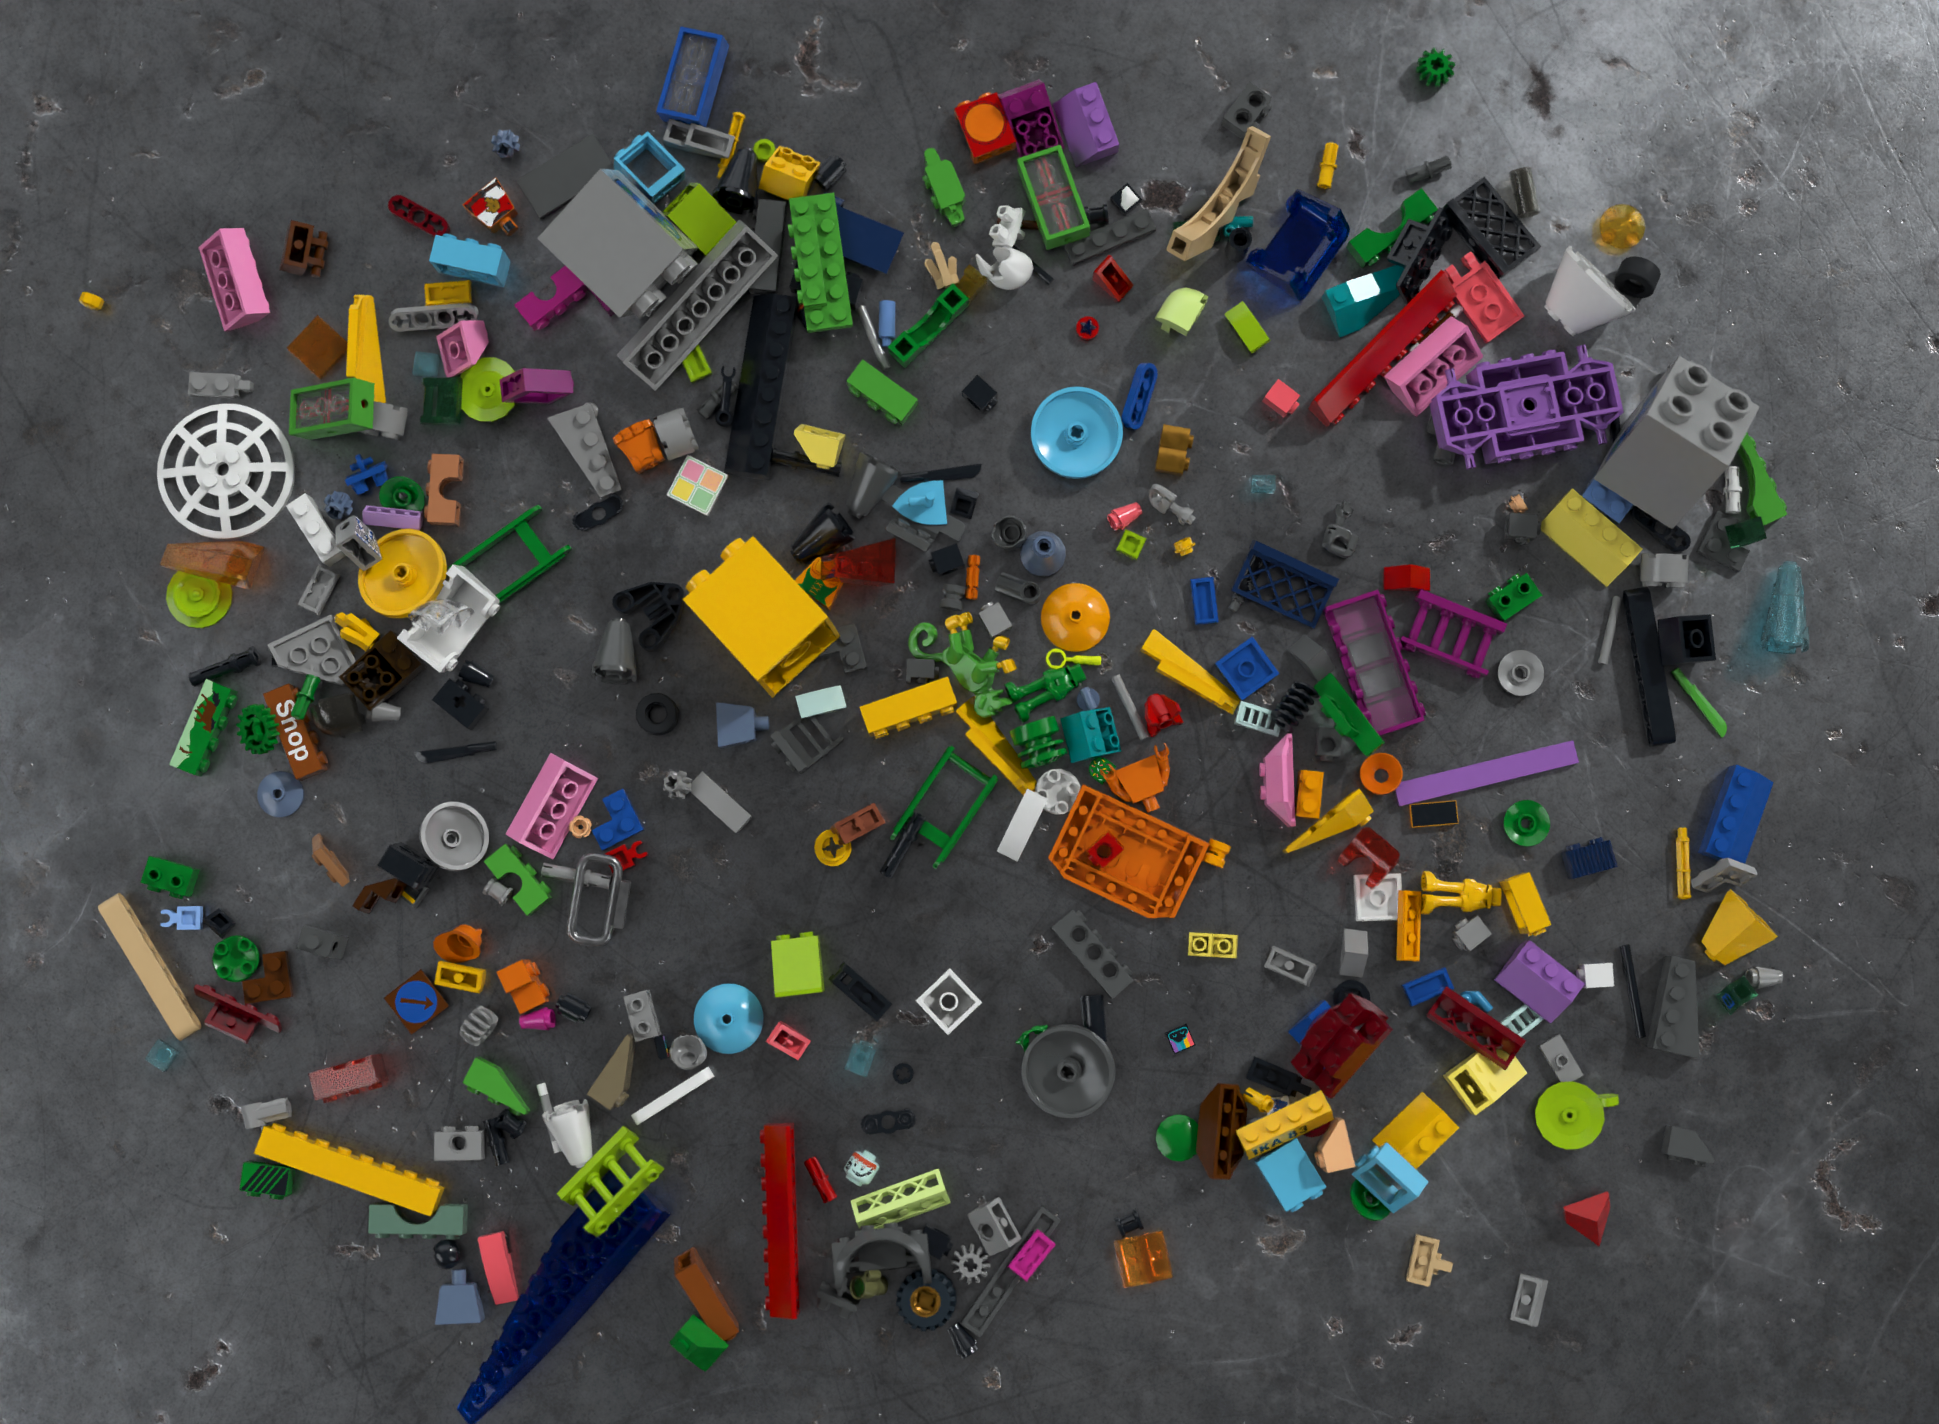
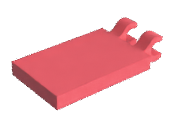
M1470 251L1460 259L1470 272L1461 277L1453 264L1446 268L1444 272L1457 293V296L1454 298L1455 301L1463 308V312L1485 343H1488L1525 315L1488 263L1484 261L1479 264L1474 254Z

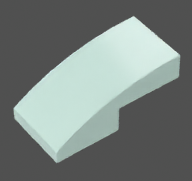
M841 685L795 696L801 719L847 708Z

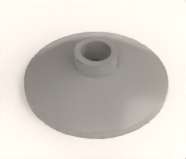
M1515 650L1505 655L1500 661L1497 671L1498 680L1501 686L1510 694L1526 696L1532 694L1541 686L1544 679V667L1540 659L1532 652ZM1516 670L1523 672L1522 678H1518L1515 675Z

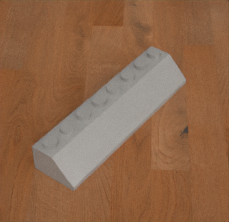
M739 219L698 264L695 270L622 348L617 356L628 368L656 391L778 255Z

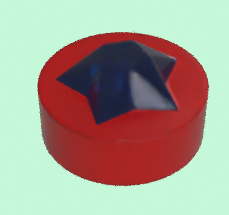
M1085 316L1077 322L1076 333L1081 339L1092 340L1097 336L1099 324L1096 319Z

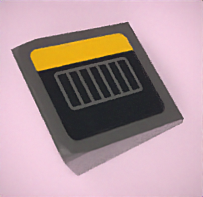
M407 885L400 897L411 906L417 908L431 888L427 886L415 889Z

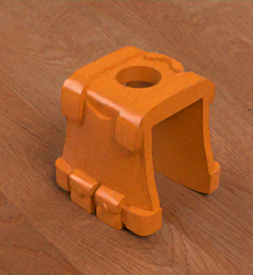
M650 419L637 422L621 430L612 438L615 445L627 456L637 474L645 470L647 471L666 460L659 446L655 427Z

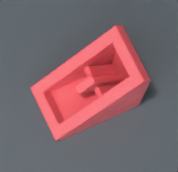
M779 1021L766 1042L799 1060L811 1040L784 1022Z

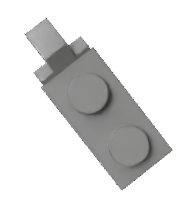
M189 372L188 395L195 397L236 398L240 397V392H253L254 383L248 380H241L242 376L235 374Z

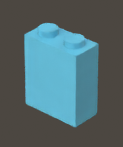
M1297 1138L1280 1145L1277 1149L1255 1160L1256 1165L1286 1212L1289 1210L1294 1212L1303 1206V1201L1311 1198V1200L1316 1199L1323 1194L1322 1190L1326 1188V1185Z

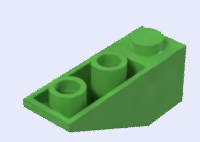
M475 1057L462 1082L468 1086L466 1089L477 1095L481 1092L489 1096L487 1100L500 1106L502 1103L508 1106V1110L517 1116L529 1114L530 1109L501 1067L482 1057Z

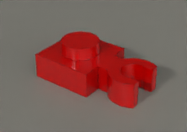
M636 841L630 849L627 848L626 844H623L605 854L618 859L623 871L635 866L634 858H645L648 852L638 854L636 849L643 842Z

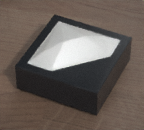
M1128 183L1110 197V200L1124 216L1142 202L1141 197Z

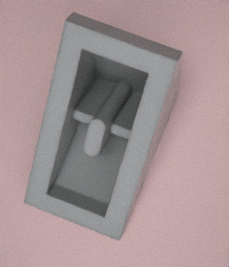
M1343 929L1339 975L1363 978L1368 958L1367 931Z

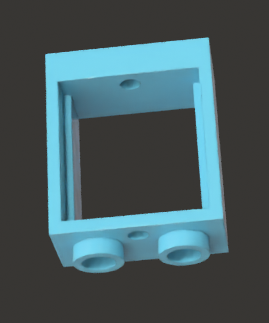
M648 131L642 136L638 135L635 137L628 148L619 150L614 156V169L619 170L653 204L682 182L685 177V169ZM646 149L669 171L649 188L626 167L627 164Z
M1387 1142L1380 1147L1374 1146L1367 1156L1363 1154L1355 1162L1357 1167L1352 1173L1392 1213H1395L1416 1199L1429 1182ZM1378 1164L1402 1189L1398 1190L1374 1165Z

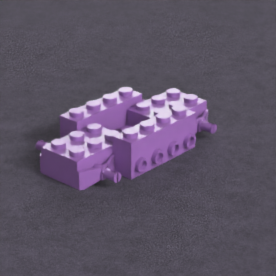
M1580 345L1576 347L1579 363L1570 370H1568L1564 351L1556 353V350H1548L1543 352L1541 356L1535 357L1534 354H1526L1521 356L1519 360L1513 361L1512 358H1504L1499 360L1497 364L1490 365L1489 361L1476 364V368L1466 375L1467 384L1456 380L1454 368L1445 370L1447 387L1431 399L1432 402L1429 404L1438 446L1444 450L1464 456L1466 469L1476 468L1473 454L1480 446L1482 447L1485 465L1497 462L1498 464L1506 463L1518 458L1520 460L1528 459L1540 454L1544 456L1561 450H1575L1578 448L1577 445L1584 441L1581 427L1596 432L1598 445L1606 444L1608 441L1605 429L1624 413L1613 363L1588 357L1586 345ZM1529 399L1533 402L1534 409L1532 411L1525 409L1524 400Z

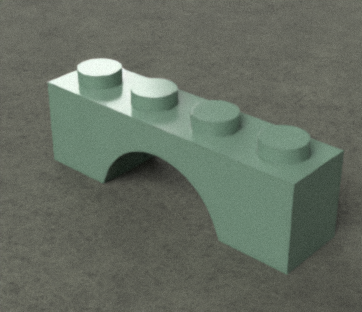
M372 1203L369 1205L368 1234H375V1238H389L390 1234H399V1238H413V1234H422L423 1239H435L437 1235H446V1239H460V1235L467 1233L468 1204H443L431 1220L415 1222L408 1219L397 1204Z

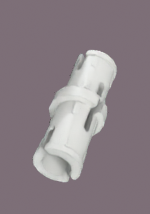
M1729 466L1725 470L1723 493L1726 498V514L1741 513L1740 493H1742V487H1740L1739 480L1740 467Z

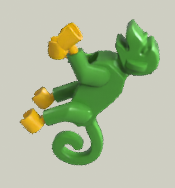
M964 612L960 615H953L945 620V626L951 633L948 634L950 647L943 650V653L929 654L919 648L918 638L923 631L927 632L928 637L922 640V645L924 647L931 646L937 639V629L928 622L916 625L908 639L911 654L916 659H933L935 662L943 661V663L948 665L963 688L975 694L974 710L977 715L981 717L995 716L1004 707L1012 704L1010 698L999 697L1000 694L1004 693L1003 689H992L994 675L1000 671V668L1003 669L1005 674L1017 669L1013 659L1001 662L995 661L999 655L998 649H1007L1010 642L1009 638L1003 635L996 637L993 640V647H990L981 659L973 653L971 629L968 630L967 627L968 624L973 622V618L970 612ZM960 627L962 631L957 633L956 628Z

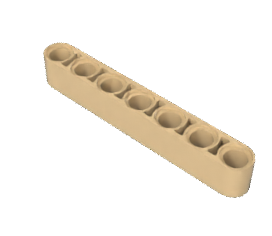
M117 893L98 905L102 917L174 1036L179 1041H182L201 1029L202 1025L126 898L121 893Z

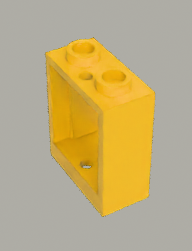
M1530 872L1520 873L1500 881V887L1519 933L1536 936L1546 932L1545 927L1550 926L1551 922Z

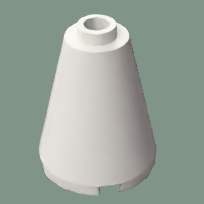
M586 1099L583 1100L582 1104H580L579 1100L565 1102L553 1107L555 1112L549 1114L547 1110L542 1115L545 1124L568 1162L572 1166L576 1165V1168L583 1167L593 1157L589 1104Z

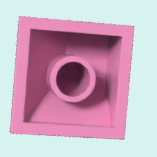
M484 320L459 321L436 336L447 380L454 378L477 363L489 343Z

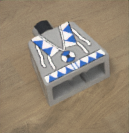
M352 515L336 526V547L363 571L382 560L375 534L357 516Z

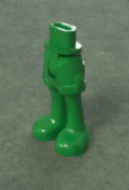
M1079 663L1071 667L1067 665L1058 669L1050 668L1042 673L1043 677L1024 686H1016L1013 682L1004 684L1012 704L1043 688L1046 689V691L1032 699L1014 705V710L1022 723L1029 720L1030 712L1039 705L1052 699L1055 701L1064 699L1066 694L1078 687L1079 683L1087 680Z

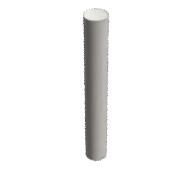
M865 305L856 308L880 366L883 371L891 368Z
M1613 596L1598 661L1602 665L1608 664L1623 599L1618 596Z
M1120 674L1112 677L1111 679L1140 739L1143 740L1149 737Z

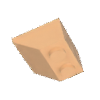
M1335 1117L1317 1143V1152H1314L1316 1165L1327 1173L1355 1167L1345 1121Z

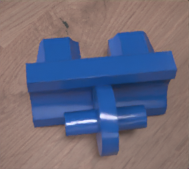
M361 454L355 455L357 462L351 464L350 468L352 471L357 469L361 471L347 476L345 482L347 486L351 485L357 495L369 490L365 479L370 476L373 477L377 487L381 486L388 480L387 464L383 461L367 468V465L374 463L372 457L363 459Z

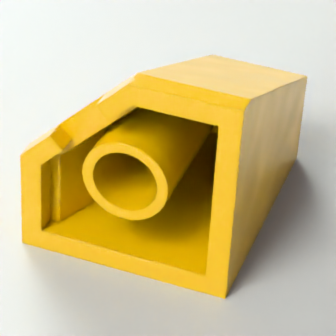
M1730 889L1726 893L1701 942L1707 948L1704 952L1713 962L1718 960L1723 965H1727L1773 941L1778 936L1738 894Z

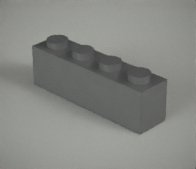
M759 199L758 206H756V209H753V220H756V225L751 230L778 257L749 287L750 294L764 295L777 294L787 217L786 202Z

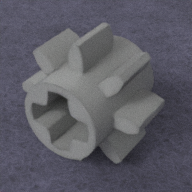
M680 770L678 773L670 771V775L664 778L663 791L669 792L668 797L685 799V795L692 791V779L686 777V772Z

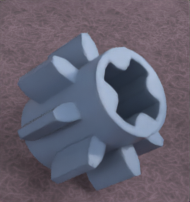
M499 129L497 136L493 135L491 143L494 144L492 151L496 152L500 158H513L514 152H518L520 144H518L519 136H515L510 129L503 131Z
M334 491L332 495L328 494L323 501L326 504L324 510L333 519L343 520L344 516H349L353 510L351 507L353 500L342 491Z

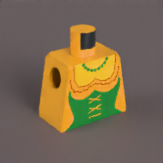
M834 552L828 562L821 557H817L795 581L809 597L828 610H831L846 579V575L839 570L846 559L837 552Z

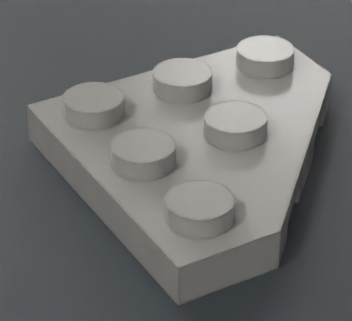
M328 615L267 644L278 667L303 675L311 674L320 680L339 686L345 685L339 676L356 662L346 641L340 637V630L332 615Z

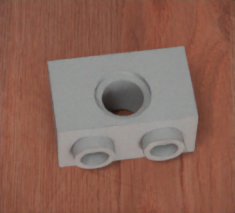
M442 1126L441 1131L434 1132V1161L482 1160L486 1158V1130H479V1126H465V1130H455V1126ZM458 1136L465 1140L463 1149H459L455 1145V1139Z
M1000 1197L978 1206L967 1214L989 1257L1010 1248L1021 1240Z

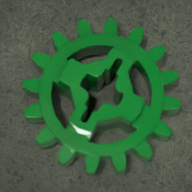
M264 704L248 705L247 708H243V714L238 715L240 723H236V726L240 728L237 735L242 737L240 744L245 743V750H251L252 754L268 753V751L274 750V744H278L275 737L280 735L276 731L279 723L274 722L276 715H270L271 709L265 708Z

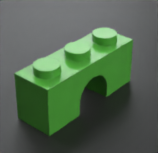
M504 844L484 860V863L499 880H503L511 873H516L520 876L522 888L512 898L527 916H531L552 899L549 894L551 889L544 881H538L535 877L537 874L536 870L531 864H525L520 857L523 855L515 845L511 847L509 844Z

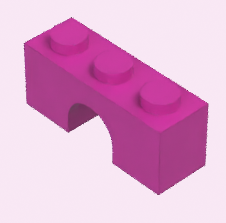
M566 265L550 277L556 285V294L550 300H540L531 291L514 304L534 331L545 328L550 323L549 320L552 317L563 314L568 309L567 306L573 301L581 300L586 295L585 292L588 290L586 285Z

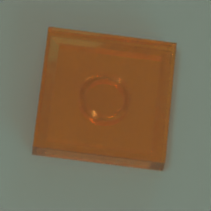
M317 315L288 345L287 349L318 378L322 379L347 353L348 342Z

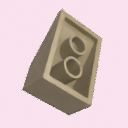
M633 1033L626 1035L587 1093L588 1096L609 1110L622 1107L629 1097L627 1091L630 1088L636 1046Z

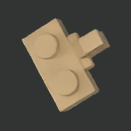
M1415 1234L1406 1281L1430 1287L1432 1274L1438 1275V1270L1451 1273L1453 1263L1442 1260V1254L1437 1253L1439 1239Z

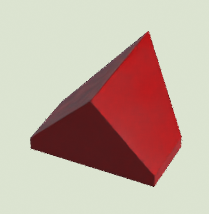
M1608 1191L1563 1207L1566 1223L1598 1246H1600L1610 1211V1195Z

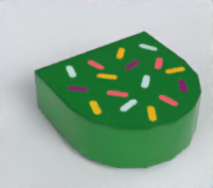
M1098 757L1091 761L1089 773L1093 779L1103 785L1106 780L1100 774V770L1102 769L1107 774L1110 772L1108 764H1111L1114 769L1116 766L1109 760Z

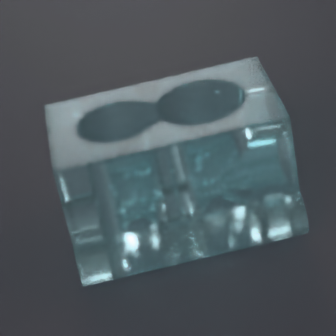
M1251 475V493H1275L1276 475ZM1256 481H1270L1271 486L1264 484L1260 487L1256 485Z

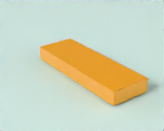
M1398 890L1396 960L1420 961L1421 891Z

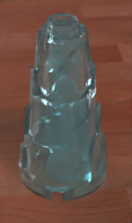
M1787 561L1779 566L1776 582L1773 584L1771 604L1768 609L1766 624L1763 626L1761 648L1763 649L1767 645V651L1796 654V648L1801 647V653L1809 650L1810 641L1809 627H1807L1806 606H1804V585H1802L1801 567L1797 566L1796 562Z

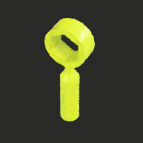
M1056 648L1047 653L1046 664L1051 669L1062 668L1066 662L1079 663L1080 665H1101V656L1076 655L1074 657H1066L1064 651ZM1052 653H1061L1064 660L1060 666L1051 665L1049 657Z

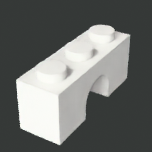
M305 493L286 505L322 563L330 567L346 556L336 547V535L325 523L324 515L312 497Z

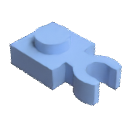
M177 906V913L168 909L161 911V914H168L170 916L169 922L161 923L160 926L172 927L177 923V930H203V906Z

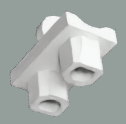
M1008 205L999 206L996 214L1001 219L1000 224H994L989 232V235L994 239L992 245L995 248L996 246L1012 248L1016 240L1024 239L1025 232L1021 230L1022 220L1026 212L1024 209L1012 208Z

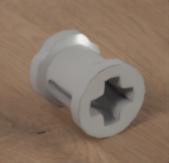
M494 876L485 886L483 894H489L499 901L500 906H503L511 897L514 889L511 887L507 888Z

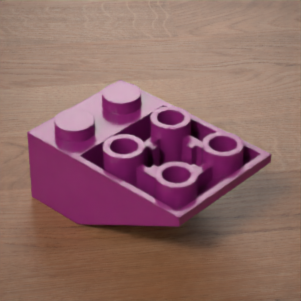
M1036 80L998 94L1016 139V150L1020 158L1057 145H1061L1062 149L1064 148L1045 84L1041 80Z

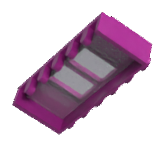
M1377 589L1327 606L1323 609L1355 703L1377 733L1382 736L1424 721L1423 716L1426 715L1423 704L1418 703L1416 683L1411 681L1408 672H1410L1407 659L1402 658L1400 652L1403 650L1399 637L1395 638L1393 632L1395 628L1394 621L1391 615L1388 616L1385 607H1387L1385 596L1380 594Z

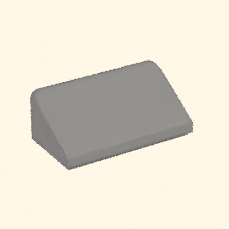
M1520 1274L1510 1320L1532 1327L1538 1326L1548 1280Z

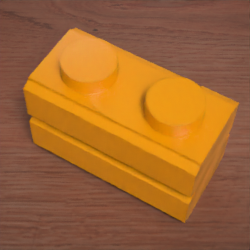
M1298 771L1295 794V818L1319 819L1324 772Z

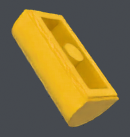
M438 961L434 985L480 994L485 984L486 970Z

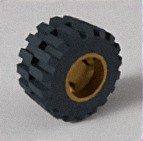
M932 1269V1284H924L922 1270H916L911 1275H908L900 1285L897 1292L896 1307L899 1308L898 1313L904 1318L903 1321L906 1324L912 1325L911 1328L915 1330L919 1328L924 1332L930 1329L933 1331L945 1325L951 1318L957 1303L956 1289L953 1288L952 1281L948 1280L943 1272L939 1273L936 1269Z

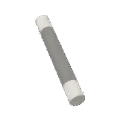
M546 1083L536 1085L543 1112L548 1110L549 1114L553 1113ZM548 1129L554 1153L561 1152V1148Z

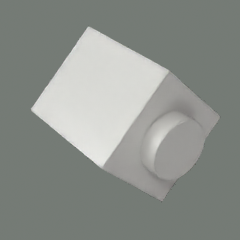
M1612 963L1579 964L1576 977L1585 983L1582 988L1614 987Z

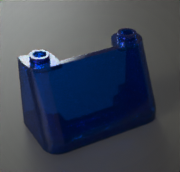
M1297 188L1293 195L1287 199L1286 207L1289 216L1265 250L1257 247L1249 253L1245 262L1250 269L1300 301L1309 294L1348 238L1350 227L1340 208Z

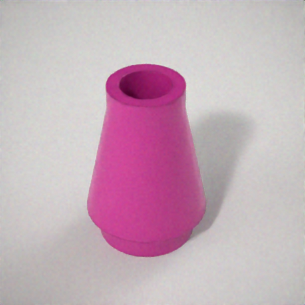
M545 1007L525 1015H520L521 1029L549 1031L550 1028H554L556 1025L555 1012L553 1009Z

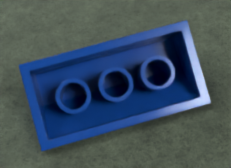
M1739 765L1729 766L1698 853L1718 861L1730 858L1745 864L1774 782L1760 773Z

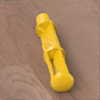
M734 112L732 114L733 119L728 134L735 136L729 159L721 158L717 166L719 169L717 179L719 180L732 159L736 144L739 142L738 137L743 120L746 118L743 113Z
M1677 828L1678 837L1675 839L1677 897L1681 900H1687L1692 897L1690 839L1687 837V828Z

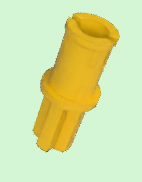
M1330 142L1325 144L1323 159L1319 163V167H1321L1317 183L1319 188L1331 189L1334 170L1337 169L1335 163L1339 146L1336 143Z

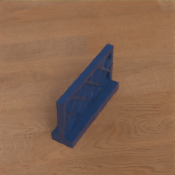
M1252 540L1249 547L1250 550L1231 591L1315 629L1333 588L1337 586L1339 578L1263 543ZM1253 555L1262 559L1264 568L1252 572L1249 563ZM1266 561L1272 563L1273 565L1267 566ZM1279 566L1282 568L1285 577L1273 581L1269 569ZM1266 571L1270 583L1257 587L1253 575ZM1287 571H1290L1294 574L1288 576ZM1296 576L1303 577L1306 587L1294 591L1290 579ZM1251 577L1255 589L1247 592L1238 589L1242 579ZM1286 580L1290 593L1278 597L1274 585ZM1307 580L1314 582V584L1309 585ZM1318 585L1327 588L1323 598L1314 601L1310 588ZM1271 586L1275 598L1269 601L1262 600L1259 590ZM1307 590L1311 602L1299 606L1295 594ZM1256 592L1258 597L1251 595V593ZM1292 595L1296 608L1286 611L1282 608L1280 600ZM1277 601L1278 607L1271 603ZM1313 605L1315 615L1310 622L1303 619L1300 609ZM1297 611L1299 616L1293 614L1292 612Z

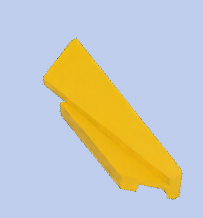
M1153 629L1140 651L1160 662L1155 671L1233 715L1241 701L1239 697L1157 630Z
M972 696L955 711L970 727L965 736L1023 796L1027 789L1035 792L1037 781L1028 768H1021L1020 763L1023 761L1021 758H1018L1016 751L991 716L981 717L977 715L974 710L976 696Z

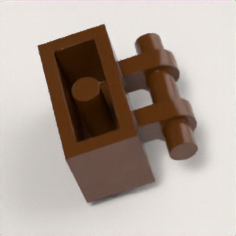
M291 220L287 227L280 271L302 276L307 266L312 267L311 276L320 277L321 270L324 269L325 261H323L324 252L328 249V233L319 231L318 238L312 237L314 225ZM310 246L316 248L314 258L309 257Z

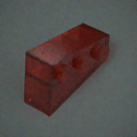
M896 538L821 557V580L872 586L894 584Z
M382 1053L308 1073L315 1101L323 1099V1103L338 1100L337 1095L345 1093L346 1097L359 1094V1089L367 1086L369 1091L383 1087L382 1082L388 1081Z

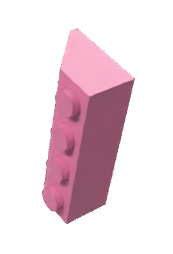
M244 228L219 229L199 246V250L224 332L259 322L270 311L269 303L265 298L262 288V281L256 269V261L252 256L249 239Z
M1450 316L1393 367L1384 378L1391 391L1417 417L1432 402L1431 399L1447 387L1445 370L1454 368L1456 380H1458L1480 361L1483 355L1469 327Z
M550 753L508 828L506 835L554 859L569 832L570 822L574 820V817L578 816L598 778Z

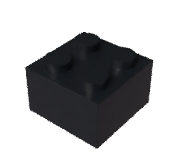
M1711 614L1677 616L1657 620L1662 666L1694 664L1716 660Z

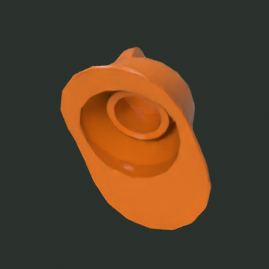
M461 924L452 931L436 936L433 941V948L442 959L452 963H461L478 958L482 944V929H474L467 924Z

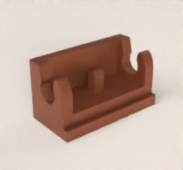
M872 803L833 824L830 829L833 834H837L839 838L838 843L846 845L885 824V821L875 803Z

